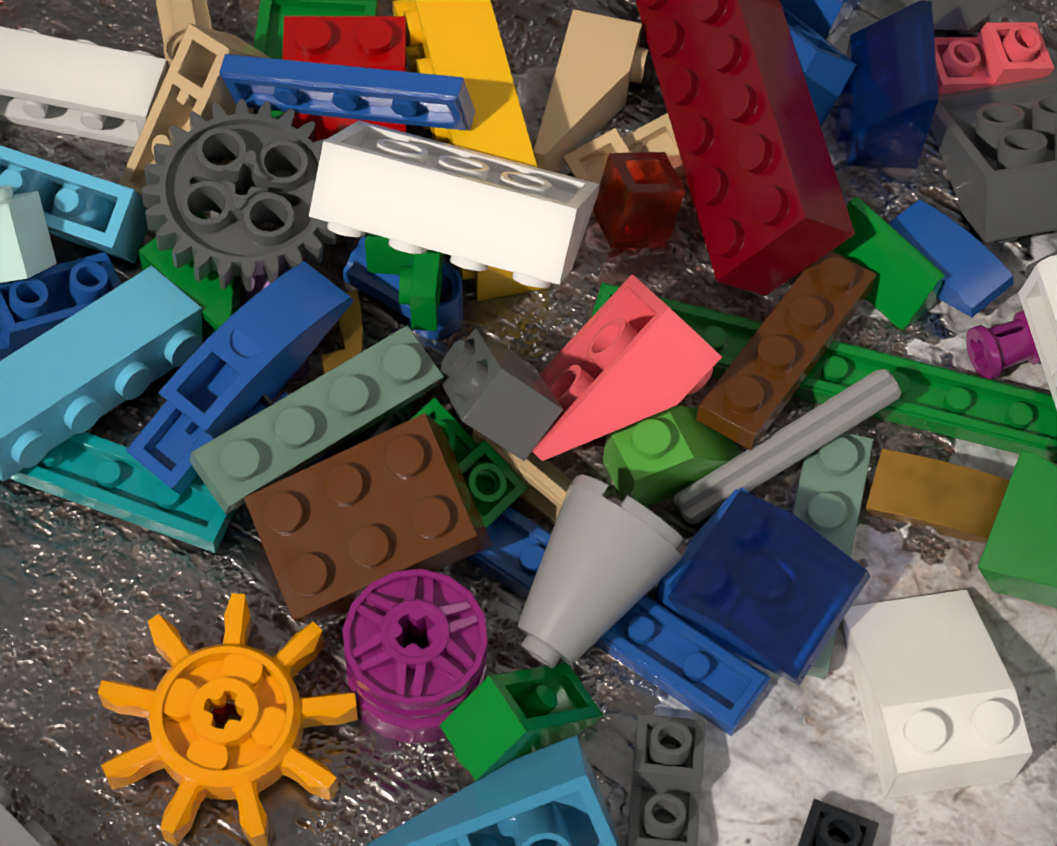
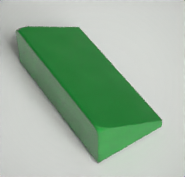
M856 196L846 206L855 235L832 251L876 273L873 288L866 299L898 329L905 330L934 307L945 277L944 273L862 199Z

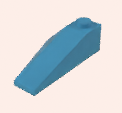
M576 735L512 760L365 846L621 845L600 787Z

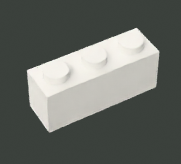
M0 27V121L135 147L168 72L167 59L155 57L144 51L128 52L102 47L83 39L72 41L46 36L27 28L16 30Z

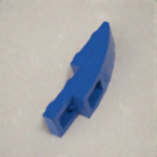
M106 252L51 266L28 279L0 283V361L121 285Z
M305 261L290 269L237 310L178 369L159 391V394L167 401L131 443L126 452L169 488L182 495L198 475L189 462L191 452L239 425L264 394L273 400L354 300Z

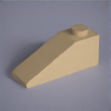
M573 9L533 150L538 168L558 173L566 165L563 156L588 143L626 105L631 83L642 84L649 55V49L639 47L642 23Z
M189 23L122 174L119 185L134 189L142 195V187L148 186L145 179V165L156 164L154 145L158 143L171 146L169 128L172 125L189 132L191 130L189 113L194 111L205 121L213 119V103L218 102L227 115L235 114L237 105L219 73L225 54L261 58L271 57L235 35ZM248 108L249 114H252L254 109Z

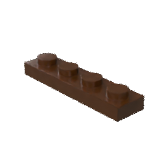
M832 250L808 266L699 404L696 420L752 450L871 292L876 273Z

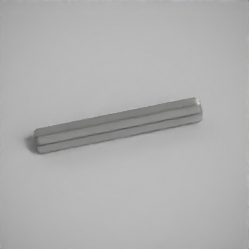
M887 369L874 371L759 442L752 450H746L677 493L674 497V502L678 511L688 524H698L714 514L735 489L739 490L742 487L748 492L898 400L901 396L898 383Z

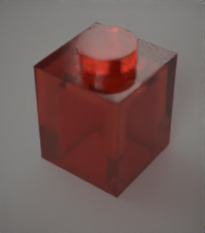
M665 152L609 153L592 211L611 249L633 250L638 248L667 247L686 190Z

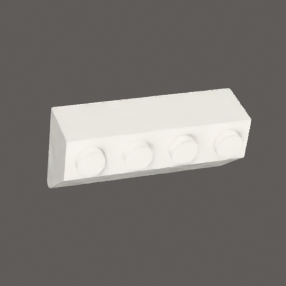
M359 120L323 141L309 217L327 221V228L340 235L363 237L366 232L389 238V246L402 252L424 254L427 249L451 255L450 262L461 268L485 271L488 270L489 266L513 272L512 278L521 284L537 288H548L551 283L560 285L572 270L598 195L600 184Z

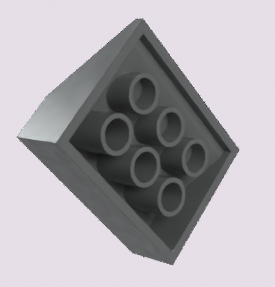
M1057 75L924 97L923 109L961 211L983 242L1007 243L1016 240L1020 236L1049 231L1057 233Z

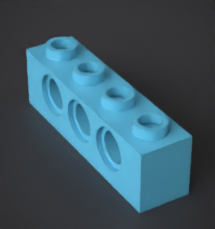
M0 145V186L11 185L14 195L38 191L49 235L102 253L106 252L108 255L135 264L139 254L138 250L141 249L148 230L145 211L149 208L144 207L142 195L134 189Z

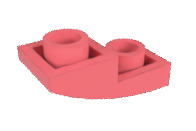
M1037 22L985 23L977 37L925 38L916 52L932 96L1049 76L1054 70V65Z

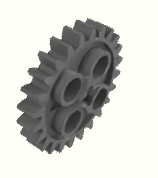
M239 99L235 114L227 115L222 106L217 102L213 103V119L205 121L199 114L193 111L189 113L191 129L189 132L172 125L169 128L171 146L158 143L154 145L156 164L145 165V179L148 186L142 187L143 205L149 208L145 211L148 230H157L156 241L157 248L160 251L173 248V265L177 269L185 266L192 260L194 261L195 280L200 282L213 270L218 272L220 289H226L235 275L242 276L246 290L252 291L256 275L264 274L271 284L279 278V270L286 268L289 271L302 262L303 256L318 264L323 261V246L321 243L336 244L337 233L327 228L328 222L309 217L323 141L326 139L315 142L316 124L313 121L296 129L295 110L289 109L279 119H275L271 116L270 102L265 101L260 107L258 114H249L245 100ZM218 158L233 160L232 163L226 165L210 163ZM279 170H288L295 173L289 177L272 175L273 172ZM203 211L220 213L217 217L211 219H201L195 216ZM264 223H275L282 226L280 229L272 232L257 229L259 225Z

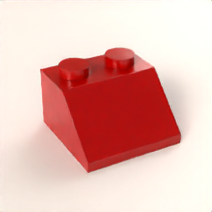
M284 16L282 60L407 72L405 16ZM295 113V128L298 129L304 124L313 121L316 124V142L330 138L359 120ZM360 120L407 133L406 124Z

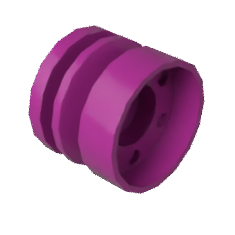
M425 569L395 571L370 583L351 604L343 626L344 653L349 693H355L357 711L361 719L383 737L408 744L434 742L446 737L439 725L487 678L488 639L485 615L472 593L450 576ZM410 639L413 644L404 648L403 642ZM427 641L428 647L422 650L419 645Z

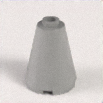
M576 475L568 488L516 629L526 637L520 647L530 656L552 669L555 668L559 660L573 665L674 568L688 550V546L680 545L683 538L679 533L652 511L629 496L624 501L610 497L609 500L602 497L609 485L586 475Z

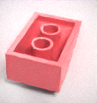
M632 274L540 372L541 377L562 406L563 411L532 452L544 461L678 405L686 395L697 392L708 382L713 372V366L722 356Z

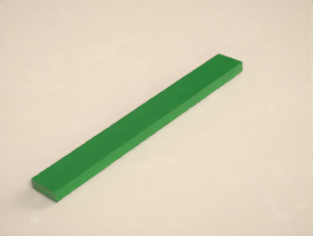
M601 283L591 318L619 289V286ZM657 296L722 356L713 366L711 375L713 377L721 378L763 324V322ZM833 341L792 396L822 404L874 371L887 369L898 383L901 396L898 400L870 417L1020 454L1021 450L1031 452L1051 463L1057 464V409L1050 394Z

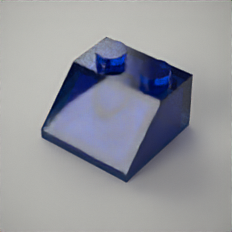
M918 1L850 35L846 56L857 65L840 93L843 94L844 107L837 108L835 120L836 142L845 143L846 166L917 169L938 104L932 1Z
M740 490L669 594L668 599L687 623L714 641L800 686L871 575L867 569L793 513Z

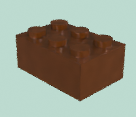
M425 413L244 497L291 617L294 621L307 625L311 622L320 625L348 612L354 600L370 583L395 571L415 569L435 572L493 545L443 427Z

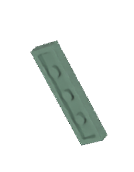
M407 325L191 452L189 462L224 513L227 514L246 503L244 497L289 477L436 388L444 376Z
M844 432L803 458L761 665L825 679L827 676L874 440L872 438Z

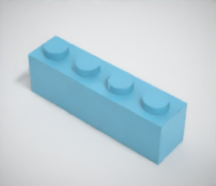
M151 265L1 360L0 480L4 482L23 468L35 466L50 450L74 434L89 430L101 416L125 400H132L138 397L147 389L149 384L173 368L181 367L203 344L202 307Z

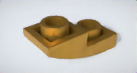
M882 449L866 509L874 517L933 527L942 536L986 544L1010 480L937 459Z

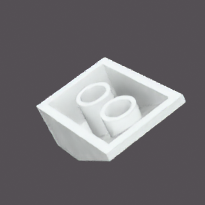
M967 589L841 608L839 619L884 799L998 782L1017 777L1033 753L1015 687Z

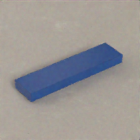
M230 54L224 55L219 71L236 105L239 99H244L247 107L252 109H260L263 103L267 101L271 104V111L286 112L292 109L295 110V113L464 131L471 130L475 115V109L463 77Z

